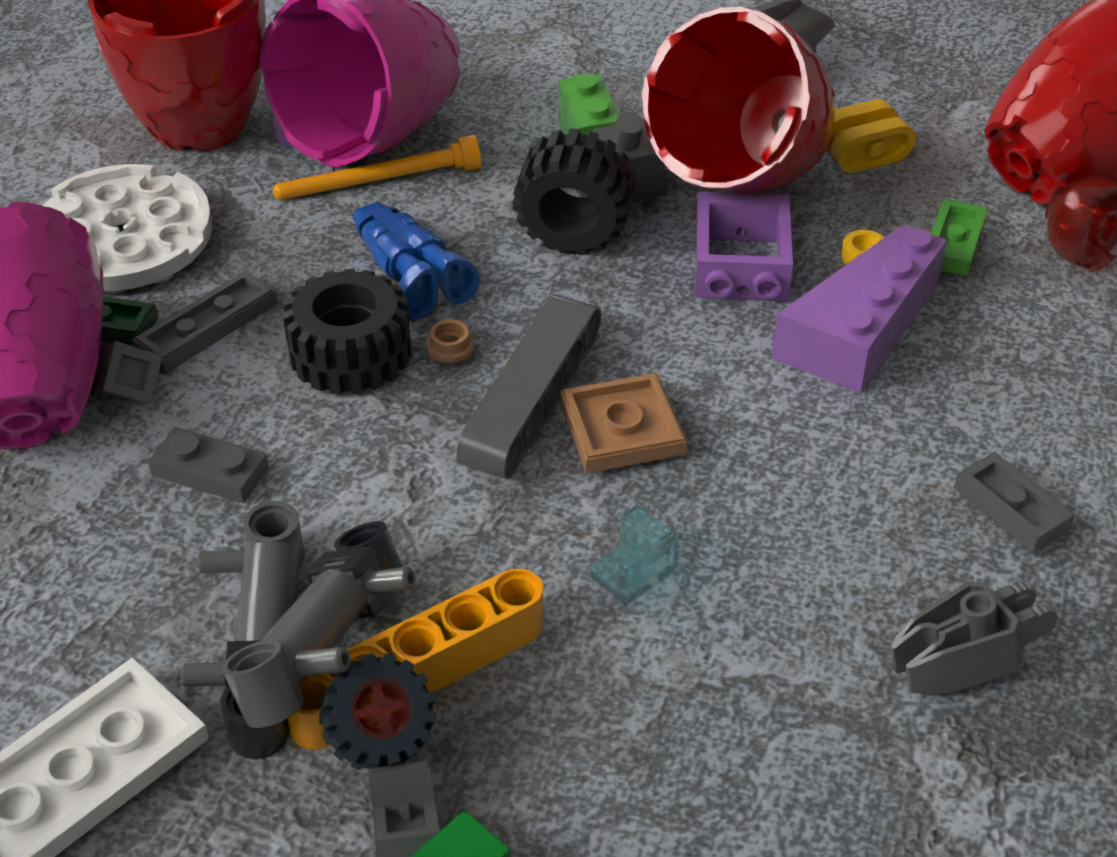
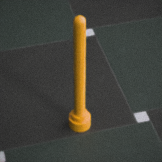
M473 134L458 137L456 143L449 144L448 149L280 182L273 187L272 192L276 199L286 200L453 166L454 169L462 168L463 172L482 168L481 154L478 141Z

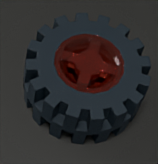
M384 653L382 657H375L374 654H369L356 662L353 660L350 662L347 671L339 672L333 678L321 702L322 709L319 713V723L323 724L324 733L322 736L326 745L329 743L335 749L333 754L340 761L344 758L351 763L350 767L358 770L402 764L413 757L427 742L431 735V727L436 721L437 712L433 711V704L436 702L434 691L429 692L425 685L429 680L422 672L418 675L412 670L414 667L413 663L406 659L402 663L396 661L395 655ZM365 718H372L379 723L380 728L378 729L376 723L371 722L369 719L365 720Z

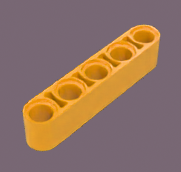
M526 569L504 571L348 648L347 651L350 654L351 662L353 660L356 662L369 654H374L375 657H382L384 653L395 655L396 661L402 663L406 659L413 663L414 667L412 670L419 675L423 672L429 680L425 684L428 691L435 692L521 648L540 636L544 626L543 583L540 577ZM338 673L310 675L300 687L304 695V702L300 709L287 718L292 740L300 747L309 750H319L331 746L330 743L326 745L322 736L324 728L323 724L319 723V713L322 709L321 702L323 696ZM369 688L360 692L352 706L353 719L360 730L402 709L398 699L391 692L382 688Z

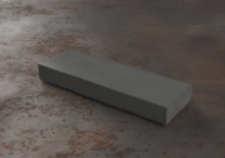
M245 270L133 338V345L136 348L163 355L159 370L167 374L278 304L276 291Z

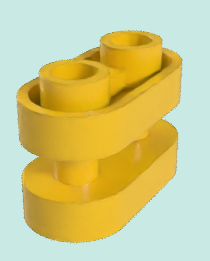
M875 99L835 109L834 137L827 152L831 154L832 159L844 172L856 173L902 160L912 151L916 142V133L904 119L899 118L896 110L887 101Z

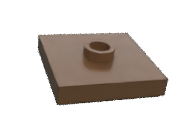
M657 373L560 390V405L585 473L686 455L687 440Z

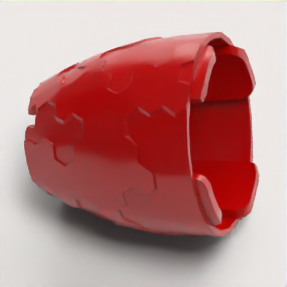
M88 0L95 26V36L99 42L98 48L107 69L136 118L154 139L171 150H182L185 145L192 146L195 151H211L219 149V147L227 143L230 144L238 138L249 120L262 77L259 55L266 30L265 0Z
M1091 0L1085 2L1067 18L1062 19L1049 30L1011 77L984 129L985 138L990 142L987 153L993 168L996 169L1009 188L1018 193L1025 191L1031 193L1030 199L1039 205L1071 200L1117 184V0Z
M722 7L697 15L683 24L673 34L667 36L656 51V57L651 64L648 75L645 76L641 97L643 99V115L647 136L655 153L666 167L684 181L695 185L745 194L783 186L800 178L812 169L826 153L834 137L835 106L833 97L835 92L824 66L818 56L796 31L783 21L779 22L760 11L745 7ZM785 114L783 123L778 129L779 120Z

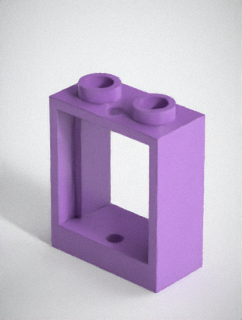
M698 192L695 227V298L789 301L793 270L790 196ZM709 240L777 242V257L709 254ZM745 286L747 289L739 290L738 287Z

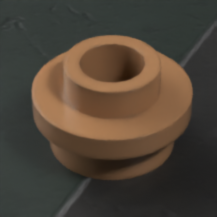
M447 319L437 322L432 326L426 338V351L428 355L441 363L454 364L463 361L473 353L475 348L472 333L466 324L458 320Z

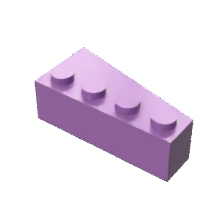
M906 225L897 228L777 314L772 359L862 393L939 284L947 239Z

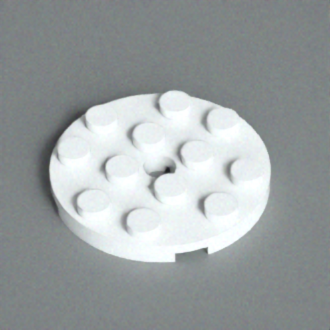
M114 165L81 173L52 188V197L42 205L62 211L66 218L70 217L86 227L97 249L99 265L103 270L104 293L108 295L119 294L127 289L142 287L152 283L169 281L176 272L190 264L202 252L212 232L210 206L202 188L191 178L179 172L173 177L156 173V168L153 165ZM125 224L123 226L124 231L122 232L119 231L118 227H114L117 225Z

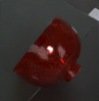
M1088 176L1074 180L1064 187L1058 195L1054 196L1047 205L1045 217L1050 246L1060 257L1074 266L1090 272L1101 271L1117 256L1109 253L1117 241V180L1102 176Z

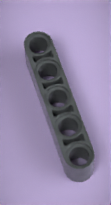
M552 295L548 299L465 425L457 446L456 458L458 464L505 479L513 476L558 403L560 390L567 388L594 344L601 324L602 314L600 307L558 295Z

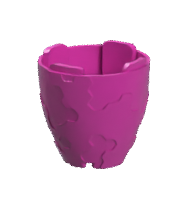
M288 0L268 24L259 55L266 94L286 139L302 154L320 161L322 165L342 167L370 155L384 153L403 142L435 116L449 99L460 79V66L458 65L460 47L455 31L439 13L414 0Z
M21 201L10 203L8 207H0V450L36 447L48 442L51 433L59 429L60 434L67 433L71 429L74 430L90 395L98 364L104 302L103 270L99 265L96 246L86 227L70 217L66 218L62 211Z

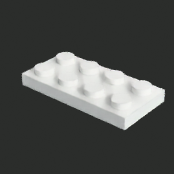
M133 658L129 659L0 751V857L57 856L209 739L206 725Z

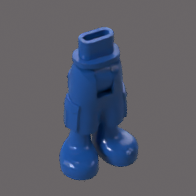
M381 202L361 207L354 212L353 221L356 223L357 233L372 253L376 265L388 277L400 282L399 286L403 290V297L407 299L408 315L410 318L420 319L430 314L436 306L439 289L454 304L465 303L475 295L480 283V276L475 266L465 257L455 252L446 251L443 240L428 228L421 227L419 222L411 215L400 213L397 208L385 206Z

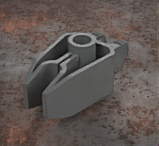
M968 581L908 621L890 646L893 669L896 673H907L908 688L913 693L950 694L1016 673L1022 660L1021 647L1038 640L1040 636L1044 637L1045 634L1050 633L1055 628V624L1058 623L1056 620L1059 617L1047 603L1033 605L1036 601V590L1026 581L1014 582L1013 585H1007L994 592L986 583Z

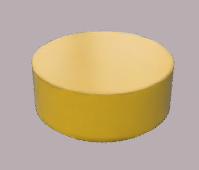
M857 230L847 234L842 244V261L847 265L885 237L871 230Z

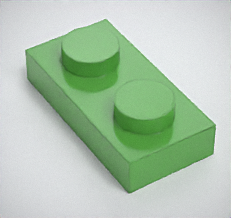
M943 198L931 231L932 235L947 239L941 272L968 276L986 221L987 207Z

